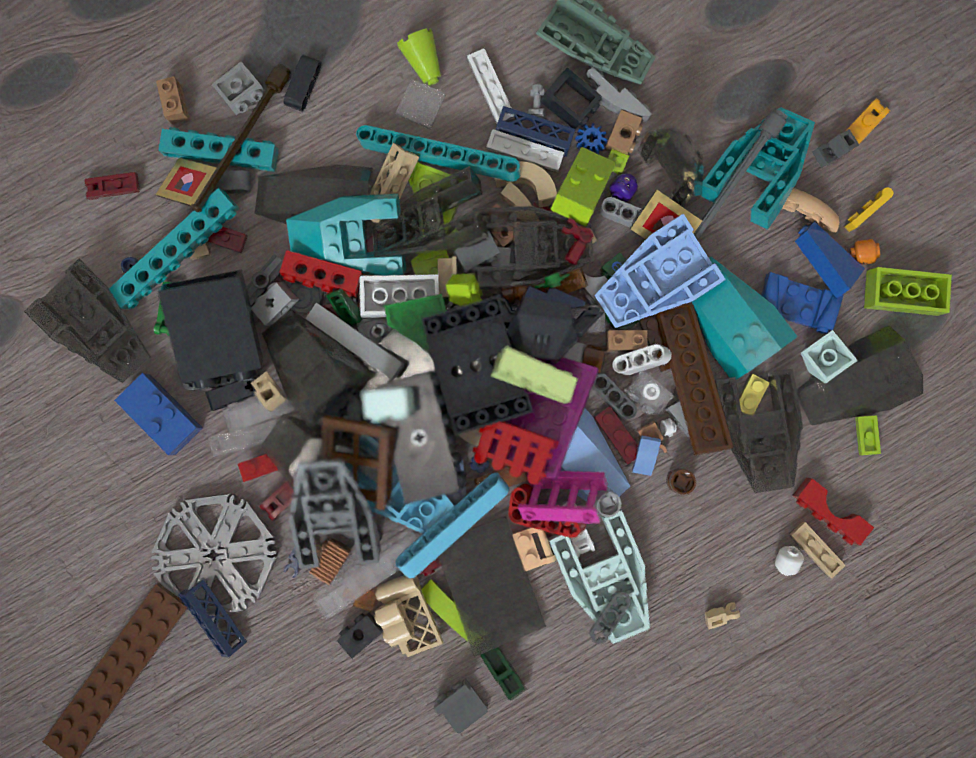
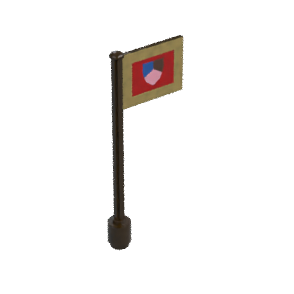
M278 64L272 69L265 80L266 91L217 168L179 158L155 195L191 206L196 212H202L205 202L272 96L276 93H281L290 80L291 71L282 64Z

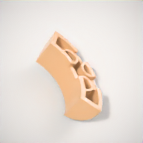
M793 188L782 209L790 212L797 210L806 215L805 219L811 223L815 221L823 230L836 233L840 222L839 216L834 210L818 198Z

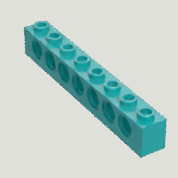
M218 188L209 196L202 207V212L193 211L106 292L120 309L131 310L139 304L138 301L152 293V288L164 282L167 278L166 276L171 271L177 270L184 259L191 257L198 246L204 245L209 240L208 237L211 234L221 230L222 224L234 218L240 208L225 191ZM218 208L219 214L214 217V211ZM204 221L205 227L200 230V224ZM190 234V235H191V239H190V241L187 243V242H186V237H187V235ZM174 247H176V248H177V252H176V254L173 256V255H172V250H173ZM160 260L163 261V265L161 268L158 267V263ZM148 272L149 278L145 281L144 276ZM134 285L135 291L131 293V287Z

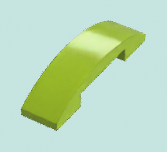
M430 579L421 589L427 604L451 628L474 647L486 635L488 631L459 607L435 581Z

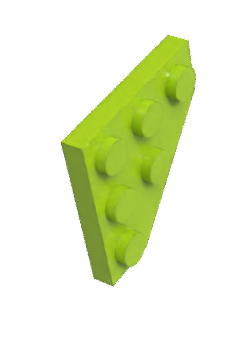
M417 162L408 182L413 189L428 228L447 235L467 181Z

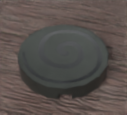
M298 281L287 284L299 299L291 307L292 310L298 313H308L316 303L321 305L323 291L320 287L314 286L309 288Z

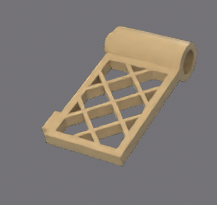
M403 575L377 586L375 595L378 601L387 604L400 599L405 611L408 608L417 612L414 620L409 619L413 628L417 626L425 630L422 638L415 635L412 638L420 642L418 648L410 650L408 640L398 644L402 654H406L409 657L443 644L444 641L421 591L420 581L417 576L408 578L406 575ZM418 596L421 602L419 608L409 604L411 598ZM419 613L427 616V626L416 622ZM426 632L433 633L437 640L434 642L424 640Z

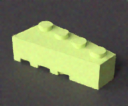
M507 347L498 354L491 374L492 377L564 404L570 402L577 381L569 372L556 370L550 365L543 364Z

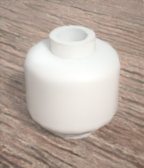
M784 546L780 548L777 554L775 566L783 575H795L799 572L804 561L803 554L794 546Z

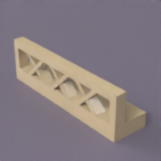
M393 143L370 195H379L381 187L380 194L399 193L400 199L419 156ZM398 151L399 153H398L397 158H396V160H395L394 157H395V155H396V152ZM371 219V221L387 226L390 219Z

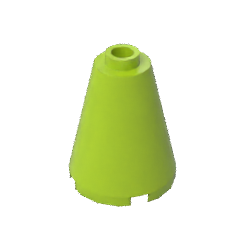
M426 28L408 35V39L405 42L401 39L397 43L398 48L424 84L428 83L429 86L439 82L438 78L441 77L432 29L427 30Z

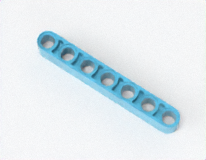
M498 473L489 475L403 551L395 561L396 566L408 578L417 576L508 494L510 488Z

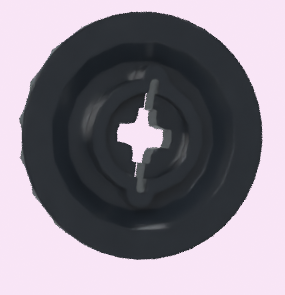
M350 387L334 391V395L329 397L328 403H325V411H322L324 417L328 415L365 423L369 419V417L365 418L363 393ZM343 410L349 412L347 416L342 414ZM335 429L334 437L349 439L354 437V433Z

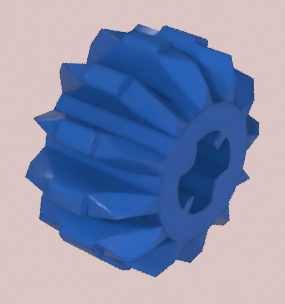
M594 123L591 124L590 128L585 124L583 130L579 129L577 132L578 136L575 137V141L578 142L576 148L583 147L599 155V150L604 151V144H607L608 141L604 138L606 131L600 132L602 127L598 126L596 129L594 128ZM589 137L593 138V143L589 142Z

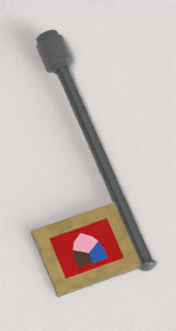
M778 109L769 112L759 127L761 130L759 138L702 220L656 189L629 229L647 239L651 234L684 214L694 229L692 233L698 240L767 140L775 139L786 124L785 120L788 116Z

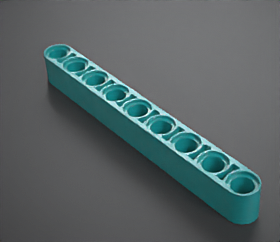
M368 125L360 126L356 131V136L361 146L368 150L388 154L393 143L398 145L405 143V146L401 148L419 156L418 161L511 182L517 181L521 176L520 163L513 157ZM420 147L424 148L422 151H417ZM438 151L442 152L440 155H434ZM456 155L460 156L459 159H453ZM472 160H479L477 163H471ZM493 163L498 164L494 168L489 167ZM509 168H516L513 172L507 171Z

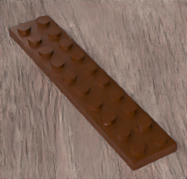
M160 583L153 587L42 742L62 758H80L188 609L179 597Z

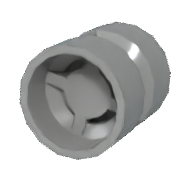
M607 487V491L597 492L594 507H597V511L602 516L612 517L621 509V499Z

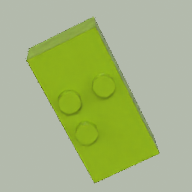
M581 147L557 193L551 211L587 226L616 162Z
M883 267L867 270L864 308L935 316L950 313L952 275Z

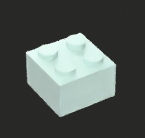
M412 387L363 392L365 418L372 417V421L389 419L391 415L393 419H403L409 417V413L415 412Z

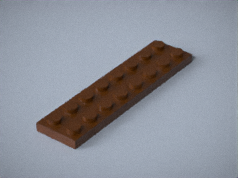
M689 302L657 313L664 345L671 351L669 363L694 456L732 449L733 444L693 303Z

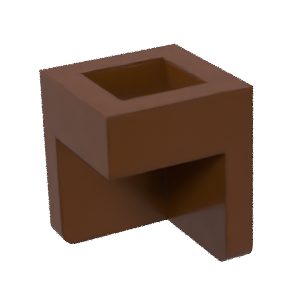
M588 344L585 348L582 363L598 368V374H600L603 370L607 348Z

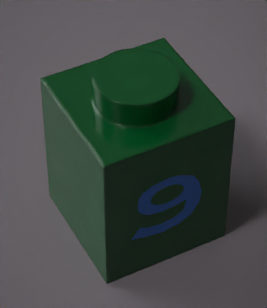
M620 252L600 269L602 272L600 273L601 276H605L607 280L627 261Z

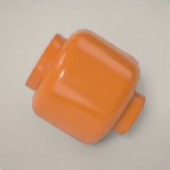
M873 239L856 241L854 248H850V255L861 265L873 264L877 258H880L879 243H876Z

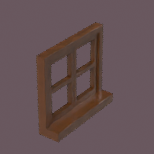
M328 415L323 417L322 461L342 460L343 462L352 463L353 480L357 487L358 465L378 469L377 491L358 487L366 501L377 503L376 509L384 511L391 503L395 428ZM335 429L354 433V455L334 452ZM360 434L380 438L379 460L359 457Z

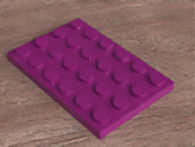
M530 357L536 361L546 364L547 359ZM564 357L557 364L547 365L559 371L569 372L572 374V377L577 379L570 402L564 404L524 389L525 393L528 394L533 412L504 420L505 422L560 441L557 449H551L550 453L553 454L552 459L548 458L544 473H547L546 476L555 480L558 478L599 371L596 367ZM497 429L496 433L501 435L502 431ZM515 436L514 440L520 441L521 437ZM494 438L490 449V452L493 454L496 452L499 443L498 439ZM533 442L532 446L538 448L539 444ZM511 446L507 459L513 461L517 446ZM529 453L525 466H532L536 453Z

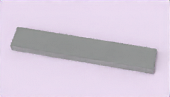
M318 303L314 305L306 317L308 321L393 381L405 365Z

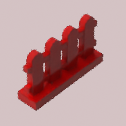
M501 421L479 429V433L482 434L478 446L473 447L472 452H475L474 459L479 464L485 463L487 458L493 459L492 467L495 470H502L505 464L511 466L510 474L513 477H519L525 471L529 473V482L537 484L541 481V478H546L547 473H544L548 458L552 459L553 457L550 451L551 449H557L560 441ZM497 429L502 431L501 435L496 433ZM514 437H521L520 441L514 440ZM494 438L499 440L495 454L490 452ZM534 442L539 444L538 448L533 447L532 443ZM512 445L517 446L513 461L507 459ZM529 453H536L532 466H525Z

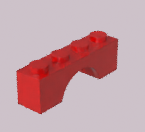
M805 478L792 495L797 499L796 503L804 509H810L812 511L811 515L817 520H824L827 523L826 527L843 535L842 539L849 545L856 544L861 546L875 527L856 514H850L843 518L834 516L826 502L828 490L813 478Z

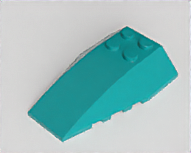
M710 256V261L717 265L725 280L693 300L692 303L709 351L732 382H734L798 336L773 304Z

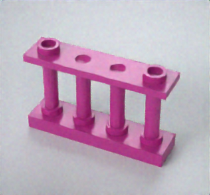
M560 471L557 480L546 476L545 479L541 478V481L537 484L530 483L533 490L529 504H519L518 506L522 518L529 521L547 520L600 523L597 507H594L597 492L607 491L608 483L605 473ZM541 489H551L547 505H537ZM560 489L570 490L567 506H555ZM578 490H590L586 507L575 506Z

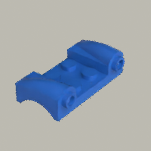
M769 272L765 276L761 296L773 304L785 320L817 329L816 331L822 334H828L834 330L844 295L837 299L830 290H820L788 280V277Z

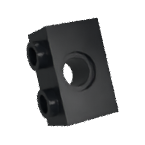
M370 612L366 615L361 613L354 620L355 624L351 628L346 626L339 632L340 637L337 642L351 659L383 632L382 627L376 623L375 618ZM355 630H362L364 637H356Z

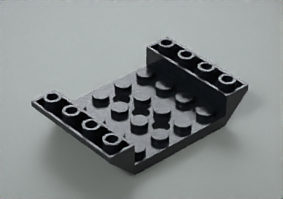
M499 296L421 318L426 342L435 372L439 375L441 392L444 394L447 412L449 413L455 435L533 412L528 394L525 393L524 388L491 376L494 366L489 363V357L491 355L498 356L506 347L512 349L502 318L504 313ZM473 360L481 364L478 372L470 369V363ZM459 366L462 369L460 377L452 376V367Z

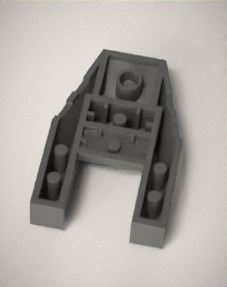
M330 460L300 463L289 517L299 569L319 567L323 553L319 534L339 532L354 533L359 564L379 563L381 546L372 511L343 461Z

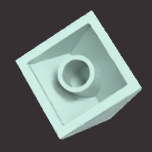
M833 330L801 352L808 372L825 384L858 361Z

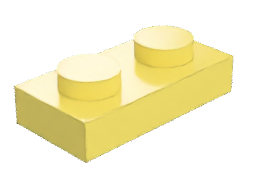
M751 374L734 408L753 417L770 382Z

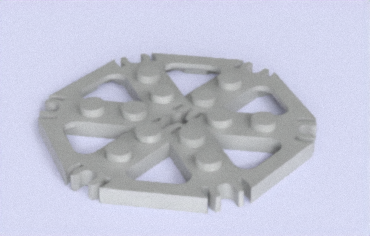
M231 494L185 500L186 502L180 503L183 507L181 512L177 508H173L168 513L152 550V553H159L151 557V559L159 560V565L152 567V569H161L160 572H154V575L165 588L179 597L178 594L181 592L170 579V572L172 570L198 567L189 589L201 580H205L211 589L217 576L233 598L231 603L222 604L227 613L243 611L249 607L246 599L249 598L254 603L260 598L277 558V556H269L277 553V550L272 551L269 549V545L276 543V540L268 541L267 538H274L275 536L250 502H246V499H241L240 504H236V495L230 497ZM221 504L223 506L213 533H211L197 513V509L202 505ZM245 515L249 516L260 530L261 536L254 540L231 542L241 518ZM176 524L181 527L195 547L169 550L166 547V542ZM213 549L215 553H224L216 557V560H214V557H205V555L212 553ZM263 560L264 568L258 582L254 585L248 583L234 562ZM200 587L194 592V595L198 600H204L205 591ZM207 605L206 612L208 615L216 613L215 605Z

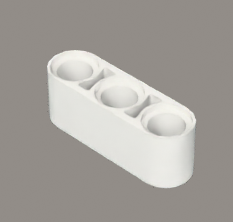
M658 344L651 345L616 357L613 361V369L625 375L638 373L668 363L671 359V351ZM662 350V356L658 359L657 354ZM644 356V362L640 364V358ZM626 361L627 366L623 370L622 365Z

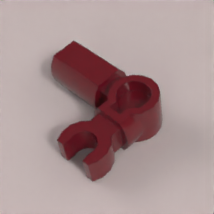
M568 218L567 223L572 228L567 229L563 227L561 231L567 235H574V238L578 241H574L565 260L573 265H577L586 249L585 245L590 243L594 234L591 229L579 227L575 220Z

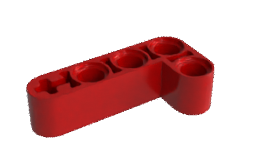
M522 484L511 492L508 516L513 523L569 538L577 537L586 528L585 522L558 521V526L554 521L525 520L519 515L518 506L519 504H529L533 487L529 484ZM520 490L524 492L525 498L521 496Z

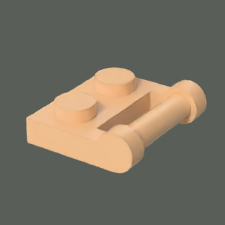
M530 527L511 534L524 572L557 560L555 554L552 553L545 531ZM536 532L546 556L541 559L532 534Z

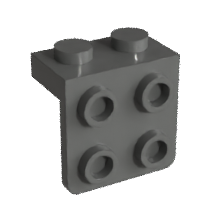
M467 679L462 682H456L448 693L439 695L435 699L436 702L434 704L436 713L438 715L442 713L456 733L463 732L488 712L487 706Z

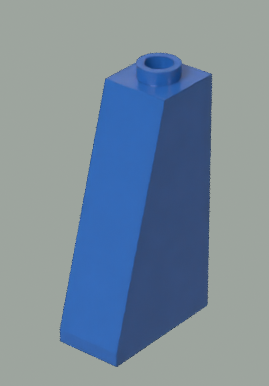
M815 221L809 227L807 225L803 226L798 231L799 237L795 242L833 295L838 299L851 289L865 268Z

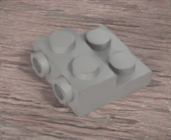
M242 62L238 63L212 84L236 115L246 112L248 106L254 101L258 102L265 92L260 83Z

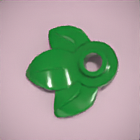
M559 272L544 278L545 283L533 287L537 289L540 287L553 288L561 285L560 281L569 277L570 273L564 274L561 277Z

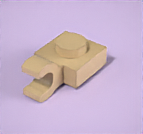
M735 602L727 604L725 609L724 607L713 608L705 612L708 629L725 625L727 620L738 619L740 617L739 610L731 611L736 609Z

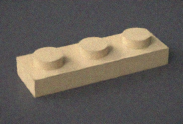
M802 522L789 534L829 578L832 579L846 566L806 522Z

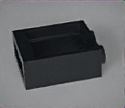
M566 68L544 93L540 102L576 130L579 125L583 127L589 120L588 115L590 112L594 114L600 107L598 102L602 96L569 68ZM566 83L590 102L580 116L556 97V94Z

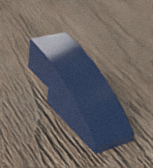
M529 286L526 288L522 300L524 298L568 303L572 309L585 306L586 303L583 300L550 287L544 293Z

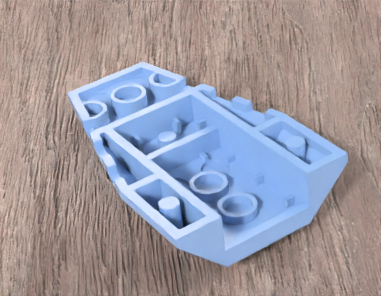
M684 214L651 234L594 295L615 328L692 302L725 280L717 265L710 261L692 233L694 229Z
M584 408L560 471L604 472L608 483L607 487L618 496H621L630 487V484L593 416ZM578 490L577 496L587 502L590 490Z

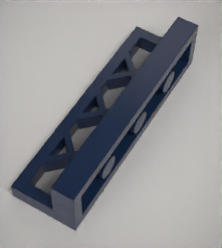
M503 106L496 125V131L564 152L563 156L567 157L575 132L574 128ZM505 113L513 115L515 121L511 123L503 121ZM529 120L532 122L533 127L525 128L521 122ZM545 125L552 132L543 134L539 128ZM563 131L570 135L568 141L559 139L557 134Z
M201 580L191 589L183 590L178 594L222 657L229 658L247 643L205 580ZM200 587L205 591L204 600H198L194 595V592ZM208 603L216 606L215 616H209L206 612ZM219 619H225L227 622L226 632L218 629ZM230 634L236 635L239 639V642L234 647H231L228 643Z

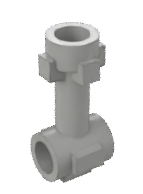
M543 85L532 86L530 95L534 96L533 109L528 110V114L545 119V108H541L540 102L541 96L545 93Z

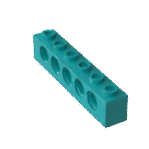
M169 127V129H162L158 151L166 157L220 164L236 137L231 135L219 137L217 134L209 132L204 135L194 130L183 132L178 128ZM246 138L240 147L242 151L235 155L229 164L230 166L275 172L279 150L271 141L263 140L261 143L255 142L254 139ZM185 140V144L179 147V143ZM200 143H204L203 148L197 149ZM220 145H223L222 150L216 152V148ZM255 151H261L258 157H253Z

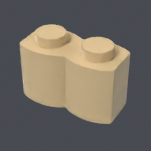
M400 599L384 604L375 610V621L382 627L384 631L383 638L391 647L414 637V628L407 617Z

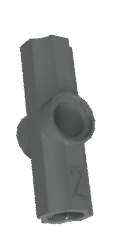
M275 254L259 272L252 276L251 282L246 286L251 307L259 296L268 291L267 288L280 275L283 261ZM262 277H266V283L259 286V280Z

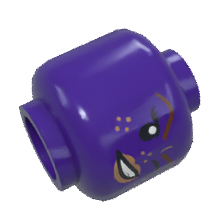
M628 173L619 174L610 185L612 197L623 202L631 200L638 189L637 180Z

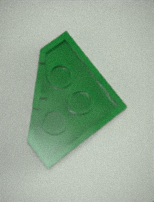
M437 294L385 305L384 309L388 326L429 352L421 318L446 311L443 295Z

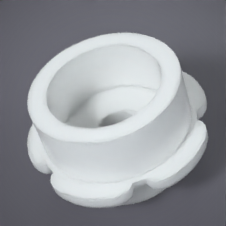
M671 418L662 420L660 423L662 435L672 437L677 429L676 423Z

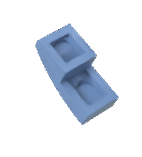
M641 436L632 467L633 473L652 475L661 439Z

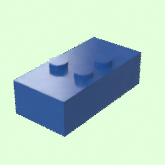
M142 373L114 400L167 455H176L203 429L150 374Z

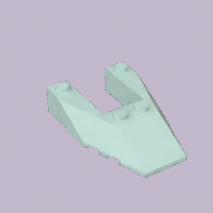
M619 510L612 517L601 516L617 554L585 568L581 567L569 537L556 534L548 538L571 595L594 622L615 592L624 591L629 595L631 604L609 636V640L613 644L650 629L645 565L622 510ZM623 596L622 598L617 597V606L614 607V605H611V608H614L618 613H620V610H618V606L621 603H626V601L624 600L625 596ZM606 613L605 621L612 623L616 618L615 613ZM602 621L599 623V624H601V625L603 626V627L601 628V630H603L604 627H605L607 630L610 628V627L605 626Z

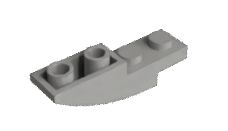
M593 67L587 72L585 79L602 96L599 101L602 105L618 115L621 110L641 117V122L647 123L652 115L650 108L644 103L641 104L632 91L624 88L619 93L618 88L613 83H609L600 70H595Z

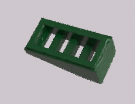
M342 289L326 294L338 317L351 326L363 319L359 307Z

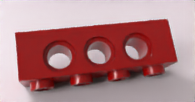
M286 250L280 268V274L285 281L295 283V281L302 282V285L309 288L314 286L320 287L322 291L327 293L342 289L349 298L351 296L357 297L360 287V276H363L360 270ZM300 268H307L306 273L298 274ZM319 273L326 274L323 279L316 278ZM337 278L345 279L342 284H335Z

